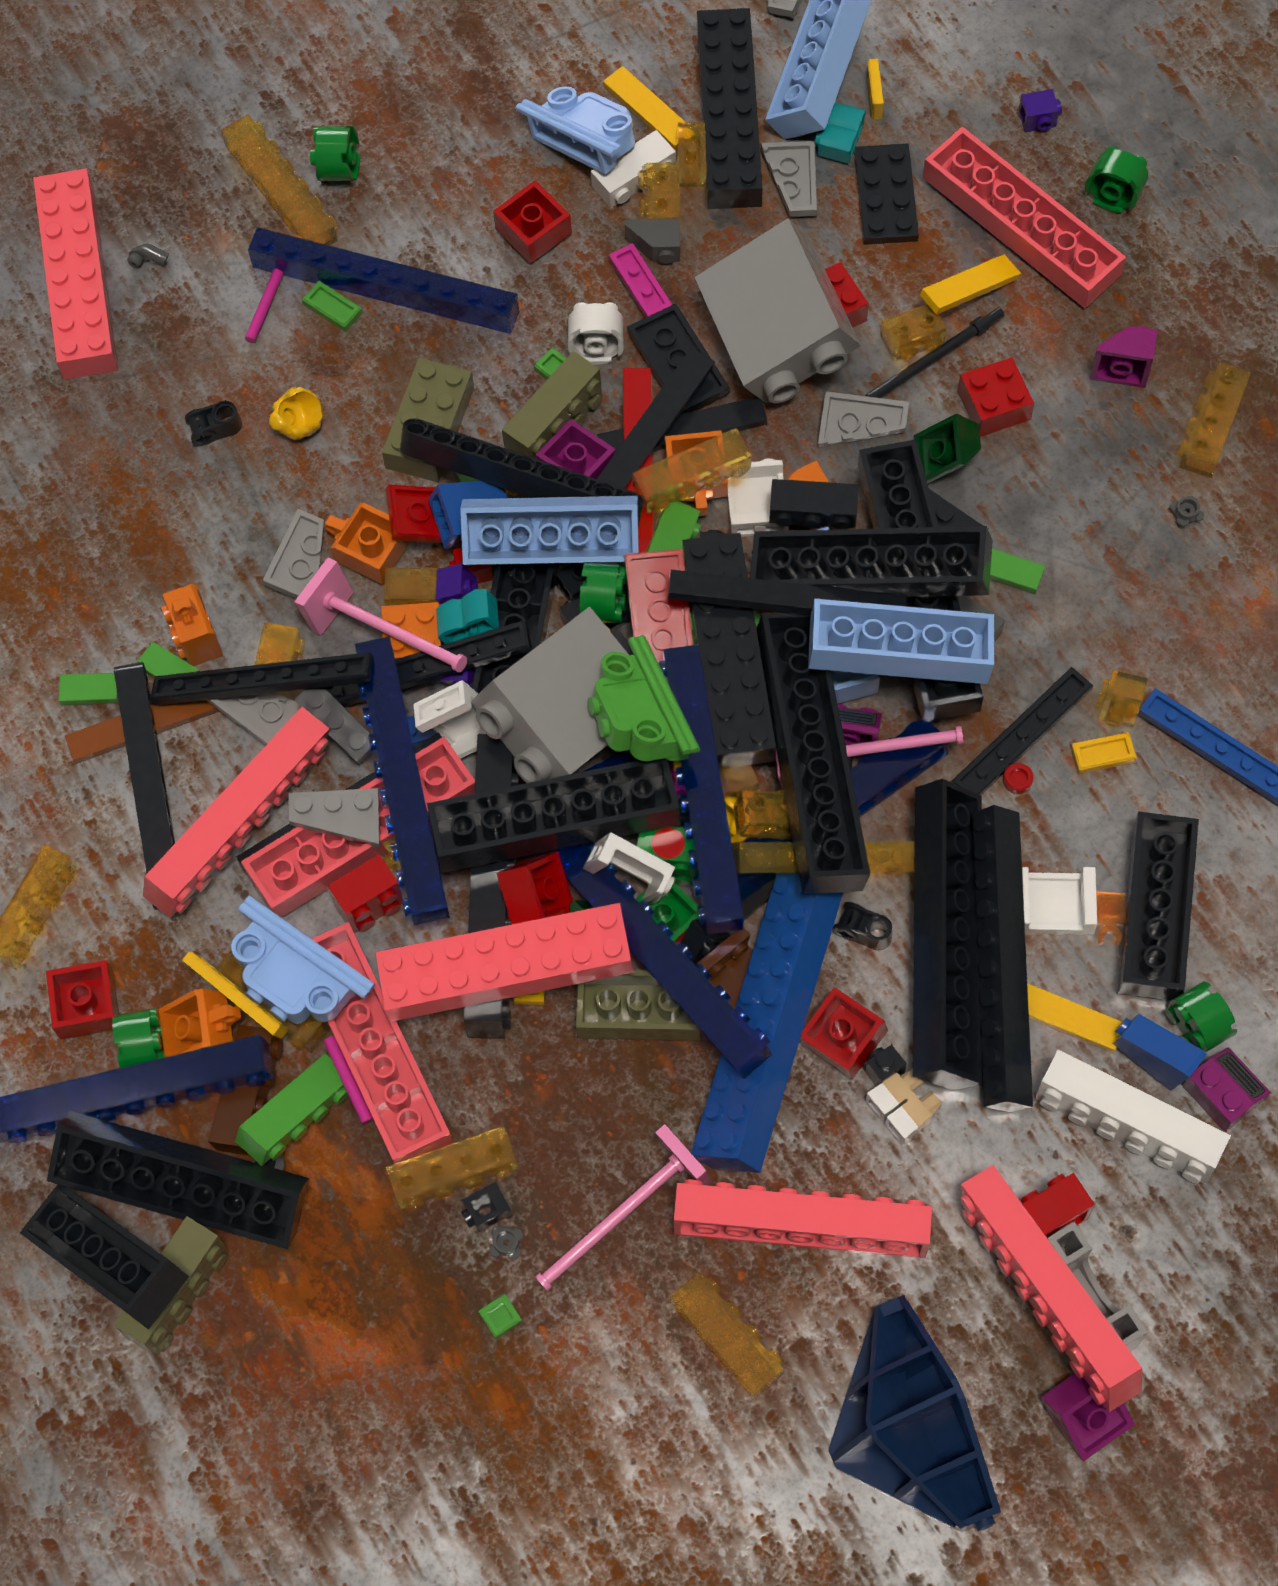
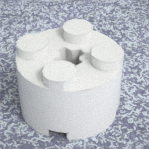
M610 302L605 304L577 303L568 317L569 353L571 354L574 351L593 365L612 362V357L617 354L619 357L624 350V321L622 314L618 311V306Z

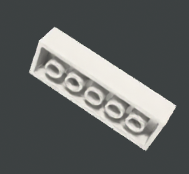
M1057 1050L1035 1098L1040 1101V1105L1045 1109L1053 1112L1058 1110L1068 1115V1119L1080 1126H1085L1086 1124L1096 1129L1097 1134L1108 1140L1116 1139L1124 1143L1129 1151L1139 1155L1144 1153L1154 1158L1153 1161L1157 1165L1166 1169L1172 1167L1182 1172V1176L1193 1183L1202 1182L1206 1184L1231 1135L1060 1050Z

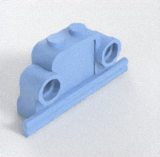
M564 86L552 90L547 96L548 101L542 106L528 99H524L522 103L516 105V111L527 116L533 139L603 174L611 171L616 166L615 160L635 145L632 129L633 122L628 109L596 93L587 92L577 97L574 88Z
M250 895L239 906L238 911L253 921L245 931L235 936L231 944V950L235 959L244 968L242 978L248 989L245 994L254 1003L260 1005L263 1002L271 1008L269 1012L281 1022L287 1019L292 1023L299 1024L304 1022L310 1014L318 1021H331L340 1013L352 997L358 995L365 999L375 987V983Z

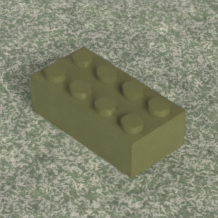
M573 351L502 429L504 448L535 458V455L570 419L582 425L587 413L591 409L595 410L602 401L600 369Z
M418 358L382 451L386 469L439 483L444 468L412 458L401 452L400 443L403 423L408 419L416 418L458 432L474 391L472 371Z
M634 970V973L578 984L576 1016L578 1038L700 1041L701 971Z
M186 1216L161 1255L180 1268L189 1278L149 1330L122 1311L113 1325L125 1338L157 1357L160 1351L164 1352L173 1340L172 1333L177 1325H182L188 1319L192 1310L190 1306L196 1297L200 1298L206 1292L210 1283L208 1279L214 1270L219 1271L226 1262V1252L228 1249L220 1237Z

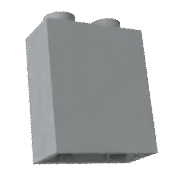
M789 218L694 277L743 386L765 403H781L791 399L799 392V383L817 372L819 374H829L837 371L848 361L847 354L861 346L811 238Z
M590 606L500 674L471 701V704L477 710L476 719L480 728L489 737L501 739L514 755L515 769L526 783L573 774L608 746L605 737H601L599 734L598 722L595 716H592L589 712L588 698L593 697L595 683L600 678V666L603 656L610 652H621L628 656L629 654Z

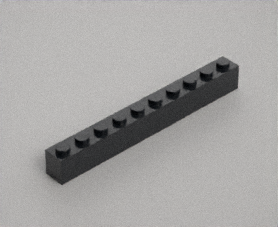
M992 805L972 813L984 1107L1011 1113L1033 1107L1019 812Z

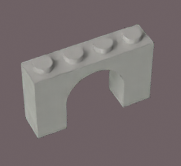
M1073 1222L1048 1237L1047 1239L1130 1352L1136 1349L1148 1331L1130 1304L1119 1310L1105 1295L1089 1265L1088 1257L1092 1247L1076 1223Z

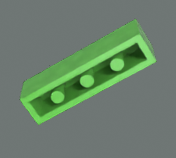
M669 497L660 514L646 552L682 549V540L696 538L701 526L697 522L701 511Z
M326 1053L239 1126L235 1142L261 1166L270 1159L273 1161L278 1159L291 1140L298 1141L306 1133L307 1126L313 1121L315 1123L320 1122L327 1115L330 1106L334 1103L339 1105L348 1096L332 1059Z

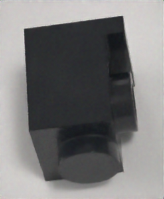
M710 914L691 921L677 948L690 963L697 965L699 961L718 946L719 942L726 940L731 934Z
M891 1044L886 1049L879 1047L867 1057L869 1061L861 1067L877 1087L895 1073H898L900 1076L904 1074L907 1063Z
M496 1182L462 1199L466 1209L461 1211V1214L468 1227L475 1226L478 1232L505 1218L512 1217L510 1207ZM484 1207L491 1209V1212L485 1216L479 1214L480 1210Z

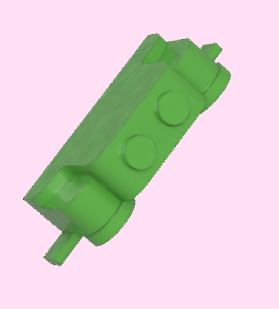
M640 635L628 639L634 655L628 656L621 652H610L604 655L600 666V678L595 683L593 697L588 698V709L590 714L595 716L598 722L599 734L601 737H605L608 746L615 751L630 750V753L641 761L663 758L670 761H680L688 759L691 753L700 752V747L646 637Z

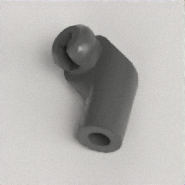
M146 243L132 248L127 261L129 265L135 268L140 267L142 262L149 259L164 266L169 253Z

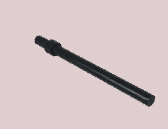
M998 307L984 317H977L970 322L969 327L865 396L883 397L975 335L980 336L988 331L990 325L1004 317L1003 310Z

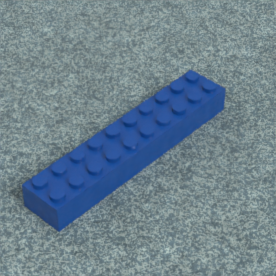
M799 873L776 874L691 1154L712 1169L761 1172L843 892L802 894Z

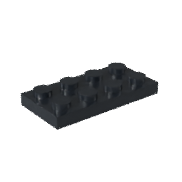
M909 143L855 147L854 154L863 244L917 242L919 233Z
M676 303L627 326L629 336L651 368L661 387L665 385L691 347L711 359ZM714 365L680 415L690 413L730 393V387L716 365Z

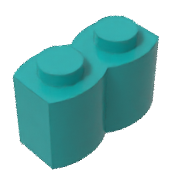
M835 102L826 128L818 131L816 135L815 146H818V155L849 164L865 123L866 110Z
M475 589L463 596L462 599L448 600L436 609L438 638L445 644L499 628L497 599L487 589Z

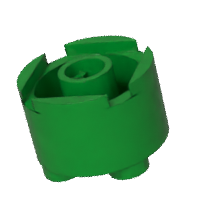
M315 126L313 129L315 149L310 150V163L312 166H316L317 180L354 181V179H357L360 169V153H356L355 144H359L356 128L354 126Z
M1114 146L1107 147L1097 158L1085 183L1087 195L1090 192L1094 197L1093 202L1098 207L1109 212L1121 213L1123 209H1133L1148 180L1146 159L1142 156H1135L1127 151L1119 150Z
M584 563L582 576H586V581L584 580L583 585L580 586V613L590 606L603 623L622 622L623 611L626 608V594H623V586L626 584L625 567L615 564Z
M1203 981L1171 1000L1170 1007L1165 1012L1172 1024L1178 1025L1183 1033L1181 1038L1206 1053L1236 1035L1237 1029L1231 1028V1025L1235 1023V1019L1223 997L1218 991L1212 995L1207 989L1211 985Z
M157 1008L124 1013L113 1017L114 1043L118 1046L119 1054H117V1059L123 1075L167 1068L164 1050L161 1051L163 1041Z

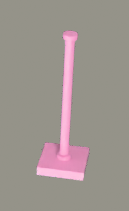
M329 557L294 601L310 630L319 636H322L341 611L451 665L452 669L456 672L463 671L467 664L466 656L462 654L455 655L347 602L354 592L337 561Z
M956 726V730L846 745L847 755L851 757L950 742L964 744L962 727ZM776 750V761H777L778 778H779L780 785H781V789H782L783 796H784V799H785V794H784V789H783V783H782V778H781V772H780V767H779V761H778V756H777V750Z
M665 1124L655 1133L663 1146L671 1153V1156L668 1158L670 1161L543 1274L539 1272L535 1276L547 1291L552 1287L550 1284L678 1170L680 1173L686 1170L694 1180L702 1181L703 1185H709L712 1182L704 1167Z

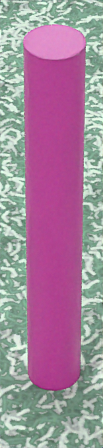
M279 269L273 270L246 333L245 340L250 343H255L284 273Z
M335 1036L326 1038L323 1041L361 1123L370 1122L373 1120V1117Z

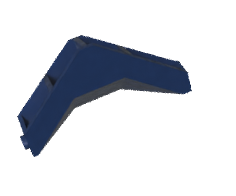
M905 1295L876 1306L829 1447V1454L835 1468L960 1532L974 1527L979 1532L996 1524L994 1519L998 1518L1001 1513L1000 1506L966 1398L956 1376Z

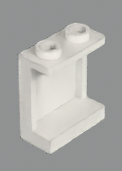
M768 458L759 462L735 461L731 464H726L731 534L741 533V537L754 536V532L788 531L789 526L769 523L772 479H783V461Z
M461 680L414 703L415 727L422 733L429 729H433L437 733L439 732L451 744V747L460 759L476 752L477 735L486 734L480 728L476 719L477 710L471 704V701L478 693Z
M612 832L595 843L583 869L595 874L611 863L648 884L642 900L645 902L659 898L663 893L667 894L675 880L671 876L675 869L674 866Z
M1022 867L1025 933L1094 934L1097 927L1095 867H1083L1081 873H1029L1028 867Z

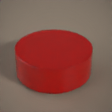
M1012 764L1004 772L1003 784L1013 794H1024L1032 786L1033 772L1025 764Z

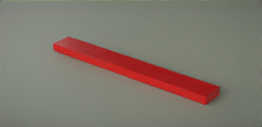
M623 368V442L651 404V368ZM652 454L627 488V490L640 494L644 500L638 526L639 553L646 552L653 535Z

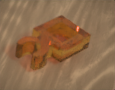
M1096 892L1097 925H1103L1097 937L1098 944H1104V935L1112 934L1115 937V946H1119L1122 934L1117 925H1125V893Z

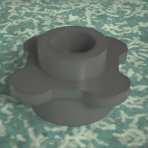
M1193 496L1183 497L1171 504L1170 509L1172 512H1175L1177 524L1180 526H1187L1192 521L1200 522L1204 517V513L1200 511L1198 500Z
M501 1226L494 1228L492 1231L493 1245L490 1247L491 1255L493 1257H499L500 1255L509 1256L512 1260L517 1259L521 1254L519 1242L523 1239L522 1231L517 1228L512 1230ZM508 1240L509 1245L505 1246L503 1242Z

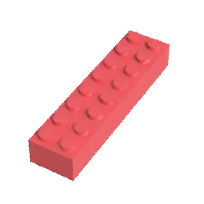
M963 126L925 159L923 179L1084 309L1122 275L1126 260L1125 255Z
M85 168L33 177L56 361L62 377L66 380L117 371L118 363L94 187L88 170Z
M301 707L145 875L143 897L170 919L176 912L180 914L184 912L192 901L190 897L196 890L201 892L211 881L209 876L217 868L220 871L226 866L231 858L229 854L235 847L241 849L250 838L248 833L255 826L260 828L266 822L270 815L268 811L274 805L279 807L288 796L287 790L293 784L298 786L307 776L308 772L306 770L312 763L316 766L326 755L324 749L329 743L327 737L330 728L305 708Z
M445 737L440 738L359 788L379 789L380 848L370 846L369 843L358 840L354 842L346 840L342 836L330 833L323 834L296 827L242 860L241 863L246 875L268 908L279 917H284L327 890V885L378 854L382 856L430 826L427 803L475 794V779Z
M620 903L376 952L384 1009L391 1022L634 973Z
M349 922L312 938L316 943L375 983V987L365 999L358 995L352 997L340 1013L327 1023L335 1036L396 1169L403 1168L453 1144L446 1123L397 1022H391L385 1012L382 990Z
M994 1165L962 1183V1197L960 1201L963 1205L961 1213L969 1227L975 1226L981 1234L979 1239L983 1247L988 1252L993 1251L997 1256L998 1260L996 1262L1001 1272L1006 1277L1010 1275L1015 1281L1016 1285L1014 1287L1019 1297L1024 1302L1028 1300L1033 1306V1315L1040 1326H1047L1053 1334L1051 1339L1060 1353L1065 1351L1071 1359L1069 1363L1075 1375L1079 1379L1084 1377L1090 1386L1088 1388L1089 1393L1096 1404H1103L1107 1411L1111 1412L1141 1393V1365Z
M688 1179L684 1183H677L674 1235L926 1258L930 1245L932 1206H925V1202L919 1200H908L906 1204L893 1203V1199L887 1197H876L874 1201L861 1200L862 1197L855 1194H844L842 1198L830 1197L829 1193L823 1191H813L811 1195L798 1194L797 1190L790 1188H781L779 1192L766 1191L765 1187L750 1185L747 1189L735 1188L734 1184L726 1182L716 1183V1186L703 1185L702 1181Z

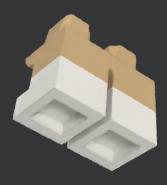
M913 1069L901 1076L895 1073L869 1091L865 1101L882 1123L886 1121L885 1126L902 1147L912 1140V1137L922 1128L931 1124L932 1116L940 1109L942 1104L932 1091L922 1099L915 1095L914 1091L923 1085V1080L913 1077Z

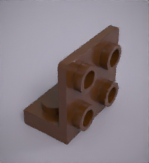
M743 926L699 961L695 970L701 971V983L732 1017L753 952L752 948L748 945L751 934Z

